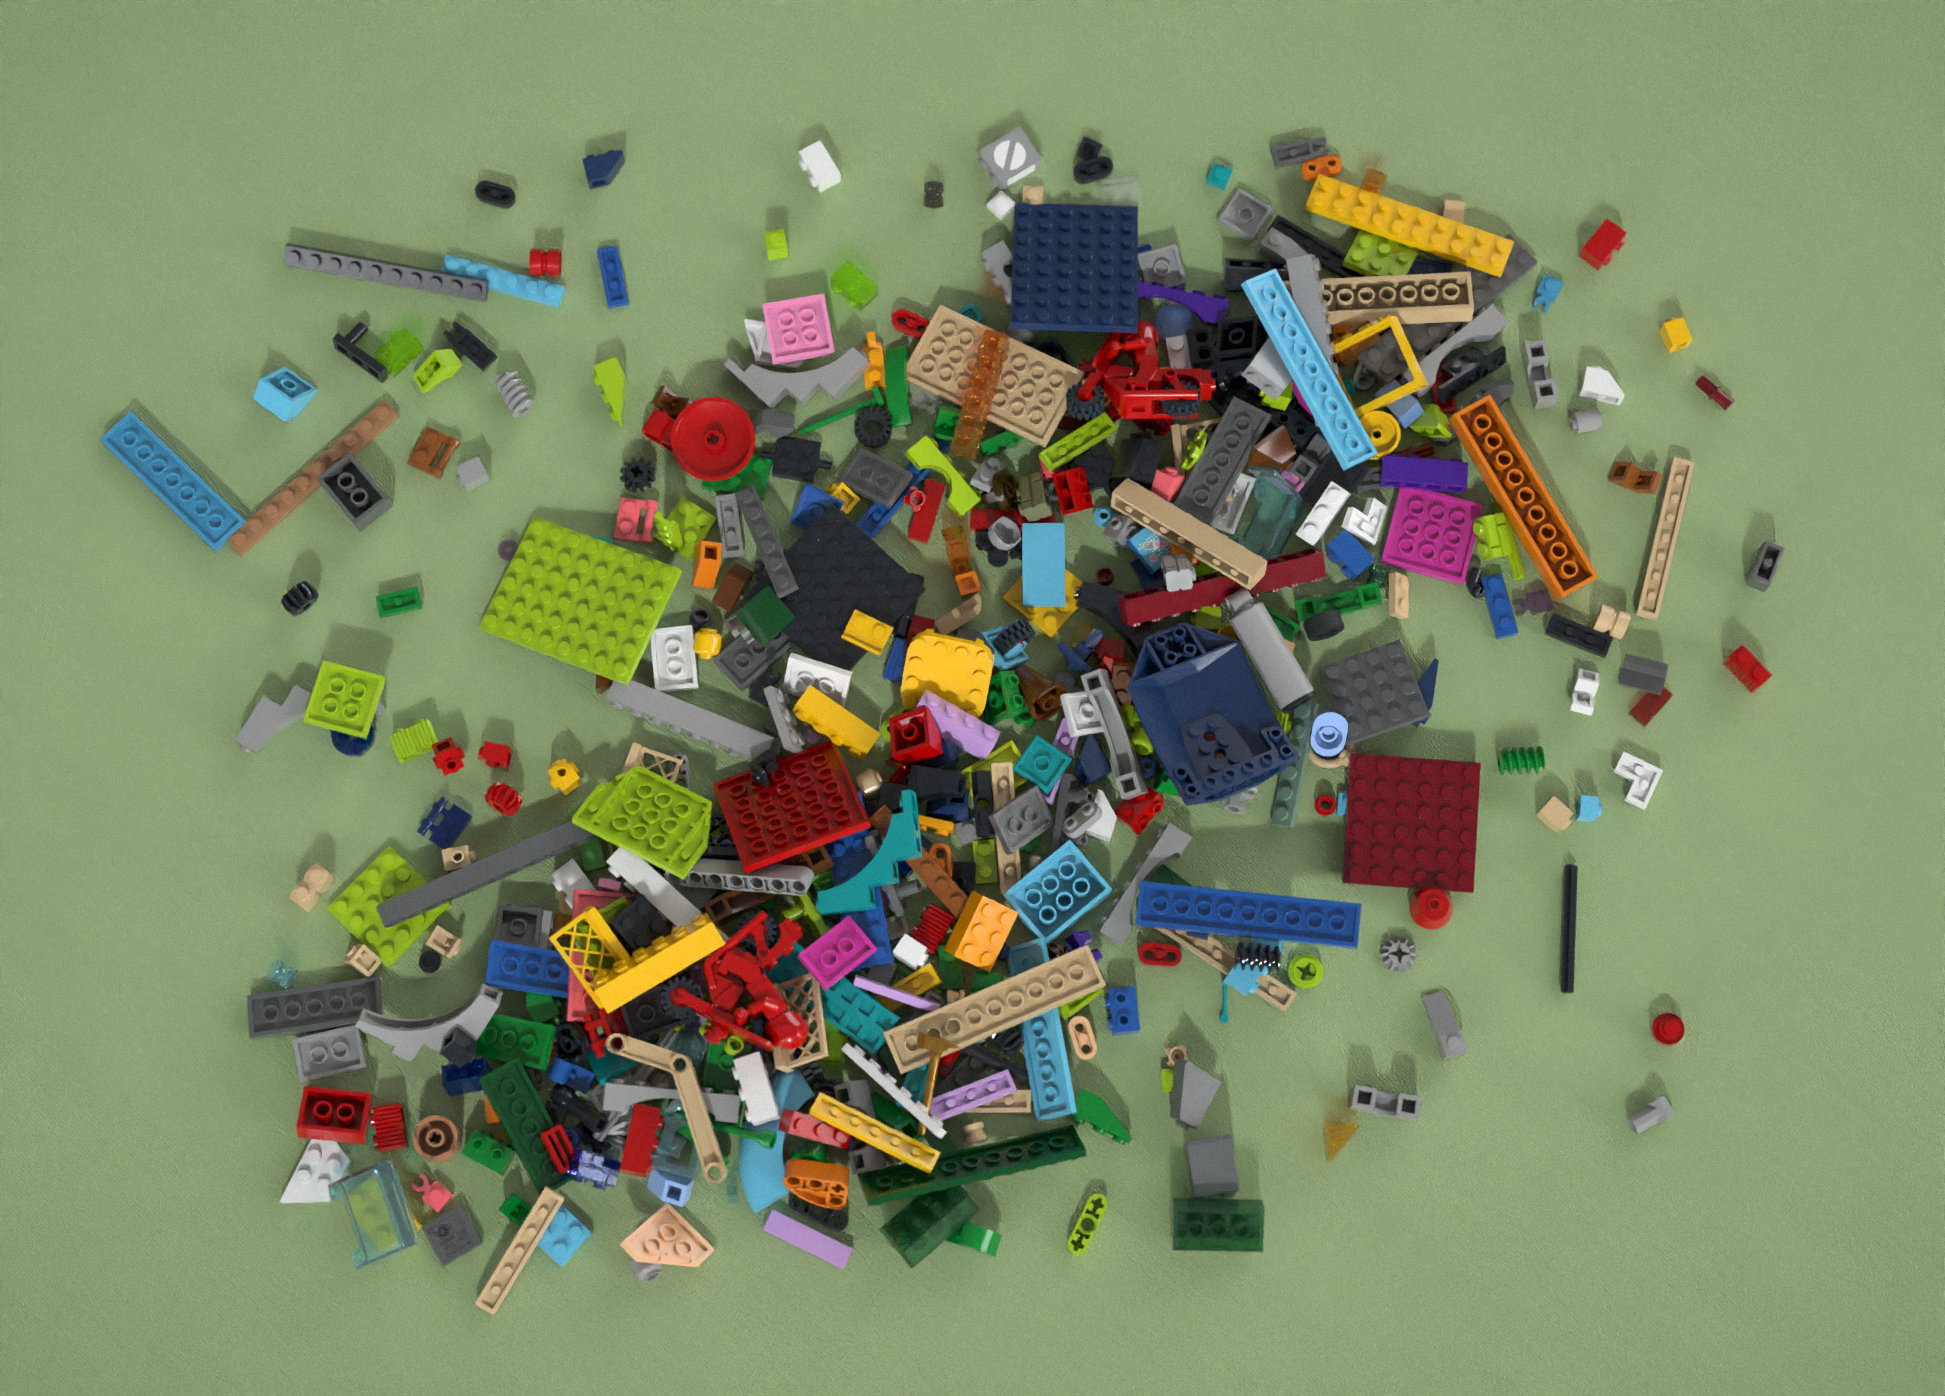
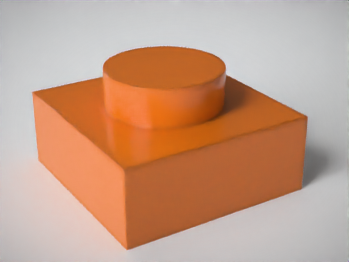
M975 570L955 576L961 598L981 592Z

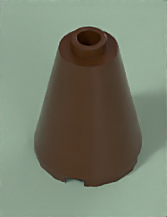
M1026 665L1018 666L1013 670L1019 678V693L1034 719L1047 720L1061 710L1060 696L1067 694L1066 689L1061 684Z

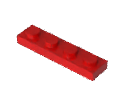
M971 508L970 531L988 532L992 523L1001 517H1006L1018 526L1022 534V523H1055L1056 513L1040 518V520L1029 522L1025 516H1021L1019 511L1007 512L1005 510Z

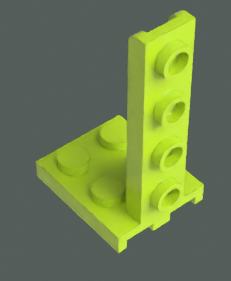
M682 496L667 519L664 518L663 513L657 511L654 515L656 527L658 528L654 539L663 543L662 545L669 551L677 552L690 561L694 556V545L706 539L718 522V519Z

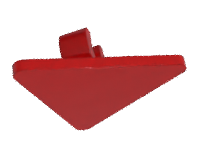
M886 759L885 763L896 769L888 781L902 785L905 777L911 770L901 763Z

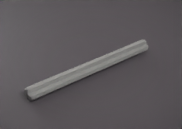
M673 1028L666 1030L656 1045L668 1049L677 1037L678 1032ZM643 1063L628 1085H633V1081L645 1082L655 1067ZM609 1111L606 1115L609 1122L605 1130L601 1133H593V1137L598 1141H603L623 1112Z

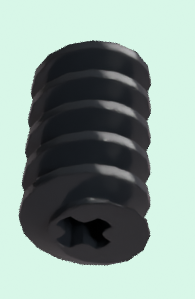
M1239 942L1235 951L1234 969H1236L1238 963L1241 965L1242 970L1248 964L1251 971L1257 965L1259 972H1262L1264 967L1267 966L1268 973H1271L1273 968L1276 967L1277 974H1279L1281 967L1279 946H1275L1271 952L1270 945H1266L1264 950H1262L1261 944H1257L1255 949H1253L1252 943H1248L1245 949L1243 942Z

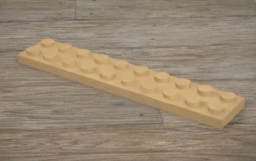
M1085 945L884 1032V1036L902 1075L930 1063V1050L918 1049L917 1038L919 1033L937 1036L959 1046L958 1049L949 1048L943 1052L941 1057H944L1101 989L1106 984L1089 946Z

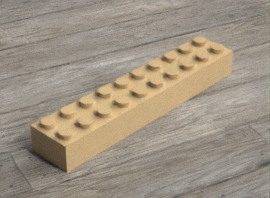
M1470 272L1322 279L1324 284V291L1321 292L1322 298L1326 300L1328 312L1325 313L1326 321H1330L1331 328L1358 327L1367 324L1372 326L1378 323V318L1388 314L1389 317L1397 316L1400 324L1472 321L1474 302ZM1283 281L1293 299L1290 281Z

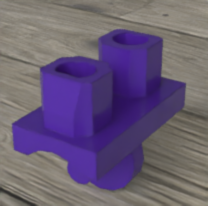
M1078 930L1071 932V935L1065 938L1068 945L1064 948L1069 953L1090 943L1092 937L1089 931L1078 932ZM1097 948L1091 950L1097 963L1102 959V955Z

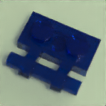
M441 796L438 802H434L431 807L433 809L426 819H422L420 822L421 826L416 832L424 836L430 830L433 834L429 840L441 849H448L453 846L473 817L455 804H453L449 811L444 807L449 800ZM441 814L444 818L437 827L433 823Z

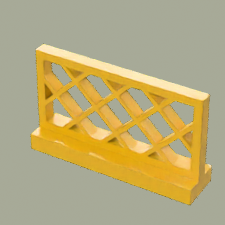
M589 905L580 915L551 935L549 939L598 1008L602 1009L604 1006L596 996L594 989L592 990L589 986L592 983L586 982L584 979L585 969L597 970L596 974L600 971L605 970L607 972L611 970L601 968L603 955L611 956L614 960L613 965L619 960L625 959L626 961L631 957L597 909ZM582 919H585L589 925L587 934L576 933L577 923ZM563 933L571 934L569 947L560 946L556 939ZM575 935L587 937L585 950L573 948ZM590 937L598 938L601 941L600 952L588 950ZM572 951L584 952L582 965L573 964L571 961ZM588 953L599 955L597 967L586 966Z

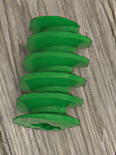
M1532 746L1528 750L1525 747H1521L1519 751L1515 747L1511 748L1510 752L1507 748H1503L1502 752L1498 750L1497 762L1501 776L1504 775L1505 769H1508L1510 775L1513 774L1514 769L1521 775L1522 768H1525L1527 774H1530L1531 768H1534L1535 773L1538 774L1539 768L1542 767L1544 769L1545 767L1542 746H1538L1536 751Z

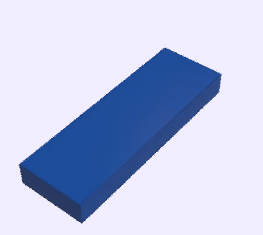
M617 246L598 249L597 254L608 308L612 309L629 305Z

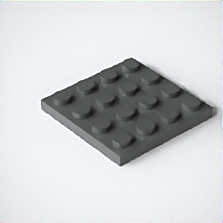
M1400 640L1319 668L1335 713L1342 715L1348 723L1346 736L1348 746L1430 717Z

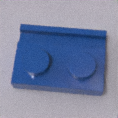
M896 638L882 676L883 679L902 684L906 655L909 648L906 647L907 641Z

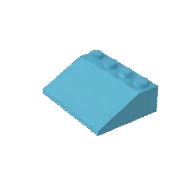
M1068 840L1006 891L1003 897L1012 909L1018 912V917L1036 939L1043 938L1044 944L1048 947L1050 943H1053L1112 893V888L1071 840Z

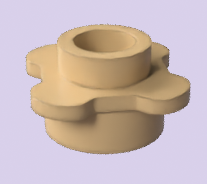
M1184 1045L1166 1048L1165 1054L1168 1056L1167 1065L1169 1068H1175L1177 1060L1175 1055H1179L1178 1059L1189 1062V1059L1186 1058L1187 1048Z

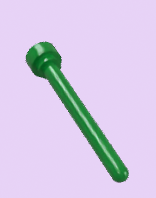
M676 1112L677 1119L688 1122L685 1112ZM710 1119L713 1129L758 1141V1144H761L763 1148L771 1150L776 1143L777 1133L774 1131L756 1132Z

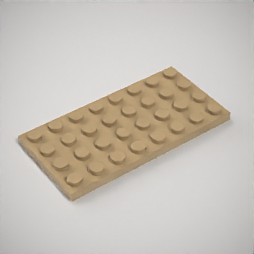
M942 305L938 307L907 363V380L909 383L1043 447L1047 446L1067 409L1066 392H1068L1069 388H1072V385L1078 386V383L1082 382L1085 377L1083 371Z

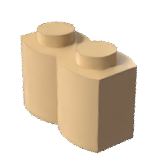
M317 863L314 864L305 873L303 881L294 887L290 894V899L305 911H311L318 904L321 894L325 893L333 884L334 876Z

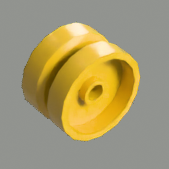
M1372 411L1359 419L1378 453L1368 459V461L1382 460L1383 455L1391 454L1396 449L1400 441L1401 430L1398 422L1392 415L1384 411ZM1375 433H1377V434L1379 435V437H1378V438H1374L1373 435H1374Z

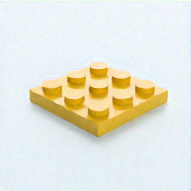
M1065 568V607H1023L1022 576L1003 596V600L1052 639L1078 610L1079 607L1075 606L1077 599H1073L1076 586L1080 587L1082 581Z

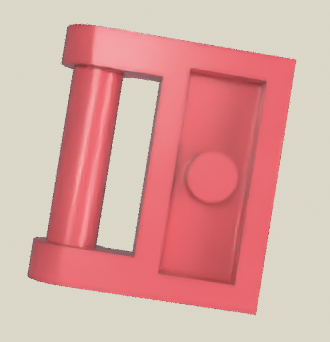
M621 497L614 539L651 544V531L655 510L658 509V502ZM641 509H647L643 533L637 534Z

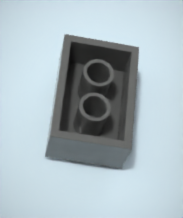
M350 452L316 478L322 488L359 532L393 507L389 498Z

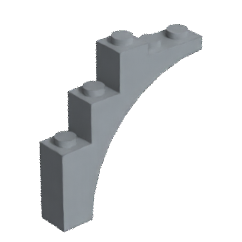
M482 983L477 991L458 1007L436 1016L418 1019L394 1018L363 1008L355 1027L364 1033H369L381 1039L385 1043L394 1045L391 1053L401 1059L412 1062L423 1043L434 1050L440 1051L443 1039L457 1027L477 1041L498 1008L502 992Z

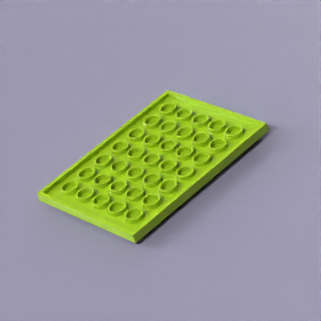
M533 516L478 628L488 634L628 686L682 571L680 568Z

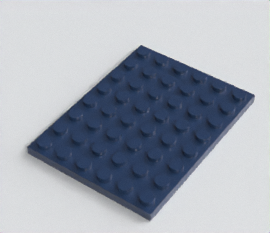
M1015 202L1010 329L1137 333L1138 206L1028 204Z

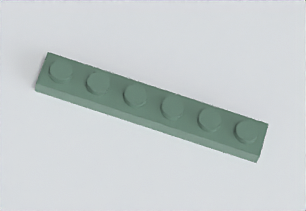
M1305 702L1294 710L1289 740L1299 754L1300 759L1281 772L1271 825L1275 827L1294 828L1311 747L1313 723L1317 718L1319 708L1316 702Z

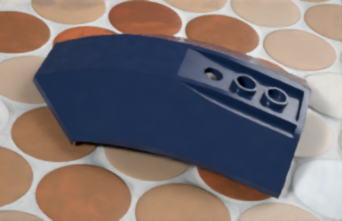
M1184 622L1145 637L1128 685V691L1135 711L1157 757L1186 806L1221 801L1260 785L1300 759L1299 754L1269 706L1241 646V641ZM1210 733L1214 735L1215 741L1207 742L1204 740L1203 735ZM1214 753H1222L1225 758L1219 760L1214 757Z

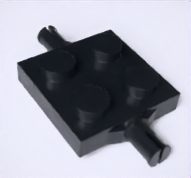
M788 436L779 438L775 451L762 449L761 457L773 460V477L814 483L815 474L819 468L831 470L833 461L820 459L821 442Z
M1102 441L1065 463L1069 469L1083 466L1090 493L1095 490L1104 489L1109 498H1112L1114 489L1110 484L1113 481L1110 477L1115 459Z

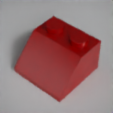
M928 706L889 718L891 754L895 760L906 766L942 754L941 734Z

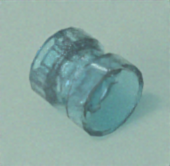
M276 960L267 973V979L272 982L277 981L281 987L288 989L293 984L298 971L292 967L287 968L283 962Z

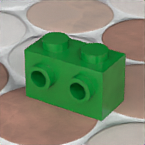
M474 1129L461 1154L504 1176L516 1154L515 1151L511 1150L513 1146L502 1139L500 1143L493 1140L494 1135L484 1129L481 1132Z

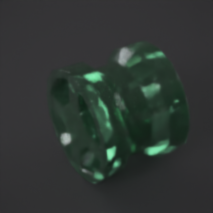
M1370 565L1368 569L1370 576L1367 578L1366 584L1378 582L1379 588L1387 587L1388 581L1386 578L1390 573V569L1381 565Z

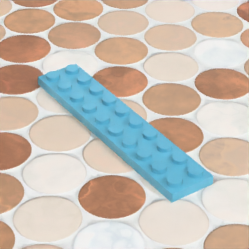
M1273 269L1241 284L1243 290L1343 471L1377 455L1375 447L1277 270Z

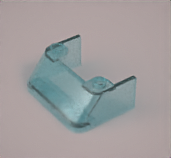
M1249 465L1248 470L1258 479L1254 487V496L1259 505L1243 537L1233 534L1228 538L1243 545L1246 549L1265 560L1279 557L1304 509V500L1275 469Z

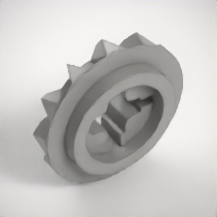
M1395 937L1389 939L1383 945L1381 959L1388 969L1395 972H1403L1411 968L1415 963L1417 953L1414 945L1408 939ZM1398 946L1400 951L1406 954L1401 957L1400 963L1397 960V956L1390 955L1397 951Z

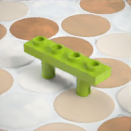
M809 891L801 896L790 895L796 905L780 913L782 921L787 918L793 921L802 916L816 940L831 930L823 922L822 914H819V911L813 905Z

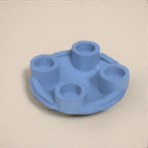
M1169 305L1158 311L1154 319V327L1157 329L1160 339L1166 344V338L1185 335L1186 330L1194 329L1195 321L1188 309L1180 305Z

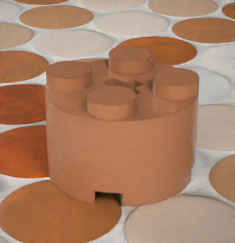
M432 1115L424 1118L418 1123L413 1134L415 1150L431 1162L442 1163L449 1161L460 1151L462 1146L460 1129L454 1122L443 1116ZM437 1134L442 1137L439 1139L440 1142L438 1144L433 1142L436 1140L435 1135Z

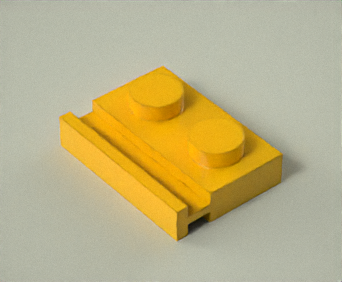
M854 610L841 638L880 657L894 628L858 610Z

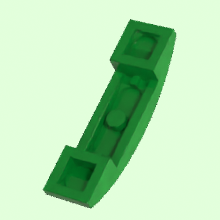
M907 345L888 348L886 352L885 388L892 428L913 425L912 405L909 403L907 363L909 361V351Z
M1378 582L1357 586L1353 590L1315 598L1313 596L1294 601L1299 622H1305L1310 617L1326 611L1337 610L1340 615H1345L1383 603Z

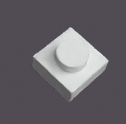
M1000 191L987 203V208L1000 220H1003L1015 208L1016 203L1003 191Z

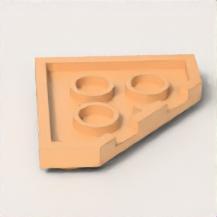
M668 1202L620 1245L636 1262L698 1267L715 1250Z

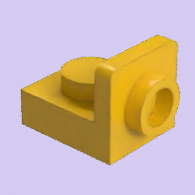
M843 482L832 483L825 490L826 493L845 501L841 510L844 515H847L860 500Z

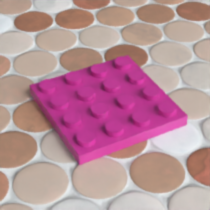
M1400 488L1380 563L1463 585L1476 534L1473 531L1474 519L1481 517L1484 505L1430 490Z

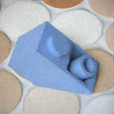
M653 1166L646 1188L661 1201L683 1207L690 1199L695 1178Z

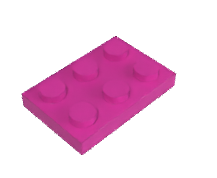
M848 916L798 954L797 957L826 991L875 953L877 948L853 919Z

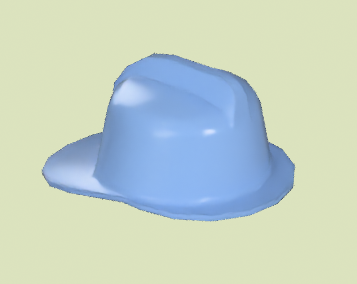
M1335 712L1320 714L1313 723L1311 733V745L1314 751L1323 756L1338 754L1343 749L1348 731L1346 719Z

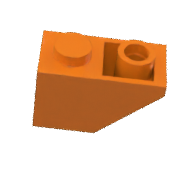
M701 540L694 545L692 587L714 588L721 564L722 543Z

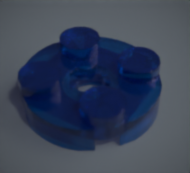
M371 724L367 739L357 737L349 740L350 736L348 734L331 730L333 745L341 754L350 757H361L372 747L376 732Z

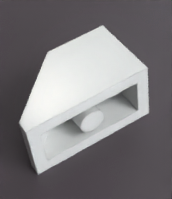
M1587 366L1582 376L1579 397L1620 405L1625 394L1610 373L1599 366Z

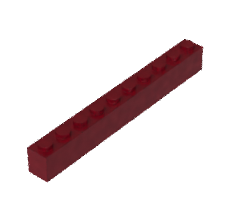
M1311 548L1266 559L1265 575L1251 590H1247L1252 597H1257L1262 592H1277L1282 587L1292 588L1299 586V583L1317 582L1319 578L1326 577L1324 553L1316 548ZM1217 571L1197 576L1196 581H1192V589L1181 590L1179 588V591L1169 592L1164 584L1119 595L1117 597L1120 618L1128 626L1136 627L1141 625V622L1160 621L1161 617H1176L1185 611L1197 612L1202 607H1217L1222 602H1226L1225 598L1244 588V586Z

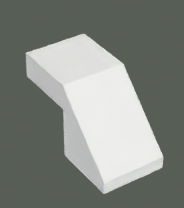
M1581 668L1578 669L1571 696L1570 710L1592 715L1600 673Z

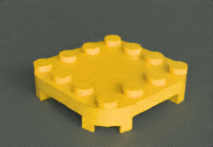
M926 629L924 632L918 633L912 638L907 650L901 684L903 706L913 710L926 689L978 719L982 715L987 702L994 665V654L984 644L985 641L978 638L976 641L934 633V629Z

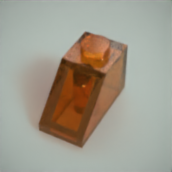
M1366 321L1350 333L1354 335L1359 332L1360 327L1367 324L1371 325V323ZM1375 334L1334 356L1342 367L1359 361V354L1372 347L1380 336Z

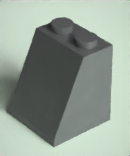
M1231 1134L1187 1141L1185 1143L1184 1151L1193 1199L1199 1198V1202L1213 1200L1212 1196L1221 1195V1198L1234 1197V1192L1239 1191Z

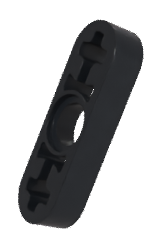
M794 1193L790 1194L788 1204L792 1210L834 1231H843L847 1228L849 1219L845 1212L839 1209L825 1208L824 1215L818 1218L812 1214V1208L815 1204L811 1203L808 1213L804 1212L805 1206H794L795 1202L792 1199L794 1197L798 1198V1196ZM829 1209L833 1210L832 1216H843V1225L839 1224L838 1227H835V1222L829 1218L828 1223L824 1222L828 1216Z

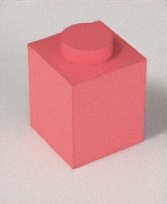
M1173 467L1156 470L1151 492L1166 501L1176 500L1180 494L1185 476L1177 473L1178 470Z

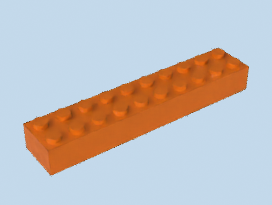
M1491 395L1455 413L1448 421L1555 602L1596 580L1598 575Z

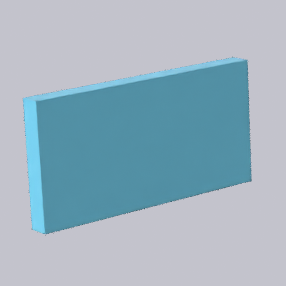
M1022 523L1023 607H1065V523Z

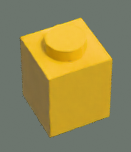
M1672 317L1665 320L1659 332L1668 353L1688 347L1692 337L1684 318L1676 319Z

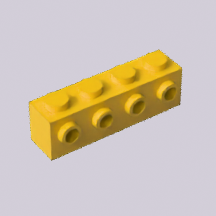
M809 685L792 711L798 719L808 722L818 733H824L831 738L834 744L844 747L851 756L864 760L881 735L878 731L811 685Z

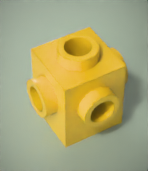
M565 758L552 763L549 767L550 770L547 771L550 776L548 779L555 790L560 788L565 796L583 783L577 775L579 769L572 761L568 763Z

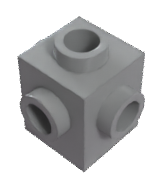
M1114 514L1102 535L1114 546L1129 549L1126 541L1141 528L1128 516Z

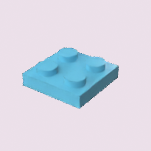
M561 1204L537 1245L562 1267L593 1233Z

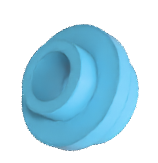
M1099 507L1094 512V522L1099 527H1107L1114 512L1109 507ZM1105 513L1108 515V517L1106 519H1102L1100 515Z

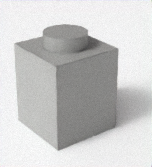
M479 456L456 467L459 474L455 475L460 487L464 485L467 491L490 482Z

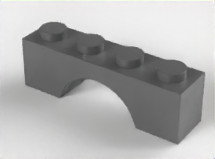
M867 1079L833 1086L837 1101L876 1120ZM855 1138L854 1146L848 1152L853 1175L887 1167L882 1150Z

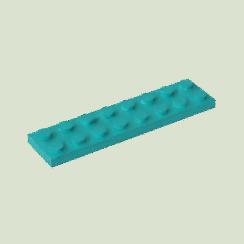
M778 927L776 941H774L773 946L771 948L769 947V950H771L777 944L781 936ZM799 942L794 945L795 949L786 957L783 954L777 960L779 963L771 971L765 970V974L778 984L810 973L797 957L798 954L806 949ZM741 945L740 948L744 952H748L751 955L757 957L756 951L750 952L748 951V949H744ZM845 976L826 991L819 984L823 1017L873 1055H877L886 1041L884 1032L895 1028L901 1018L860 987L854 986L853 982ZM807 981L802 990L808 993L812 987V981ZM790 987L786 990L793 994L795 988ZM800 992L797 998L803 1002L806 995ZM811 999L808 1003V1006L812 1009L814 1008L815 1004L814 1000Z

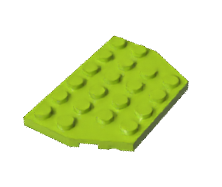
M637 765L629 769L627 773L616 776L615 780L595 787L572 817V823L684 880L708 848L712 801Z

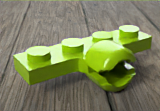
M1119 704L1126 727L1132 730L1131 741L1135 753L1141 755L1152 753L1154 749L1134 706Z

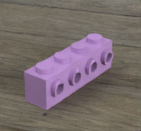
M925 689L913 710L928 706L942 738L945 740L950 739L951 743L985 761L995 746L1001 732Z

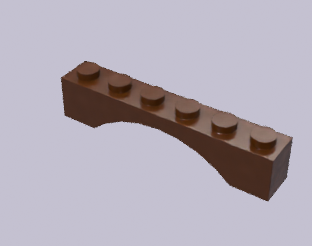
M825 845L802 852L785 864L808 867L813 871L814 876L835 866ZM733 890L705 903L704 906L713 924L719 928L780 894Z

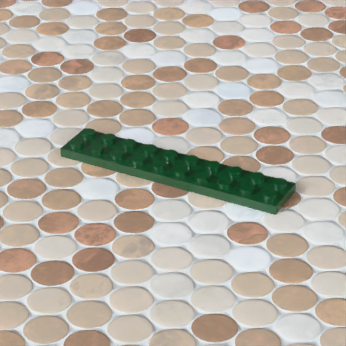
M1069 1125L942 1154L939 1156L930 1174L908 1163L859 1173L858 1181L868 1206L881 1205L882 1203L894 1200H903L907 1197L946 1190L959 1185H968L981 1180H990L994 1177L1033 1170L1038 1167L1054 1165L1068 1160H1076L1086 1156V1148L1074 1126Z

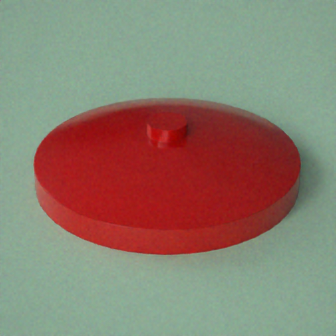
M706 397L692 402L680 412L672 427L671 447L675 459L688 474L703 481L718 482L734 477L747 466L755 450L756 434L751 419L739 405L725 398Z

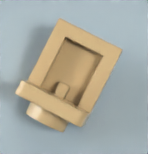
M435 925L424 944L445 957L451 958L456 956L462 945L460 943L462 939Z

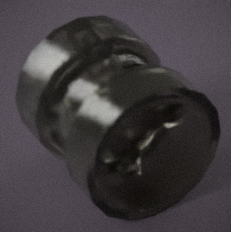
M938 181L926 182L924 184L926 196L924 197L923 205L927 208L935 209L943 207L944 198L942 194L944 193V184Z

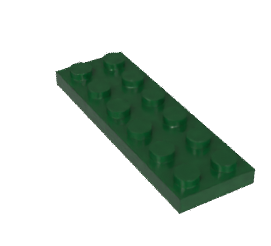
M518 1057L477 1079L539 1196L545 1186L556 1190L581 1175L576 1166L559 1174L539 1135L555 1125ZM555 1131V1134H556V1136H557V1138H558V1140H559V1142H560V1144H561V1146H562V1148H563V1150H564V1152H565V1154H566V1156H567L569 1162L572 1163L573 1161H572V1159H571V1157H570V1155H569V1153H568V1151H567V1149H566V1147H565V1145H564V1143H563V1141H562V1139H561V1137H560L558 1131ZM548 1135V1138L555 1152L557 1153L563 1167H565V1164L562 1158L560 1157L550 1135Z

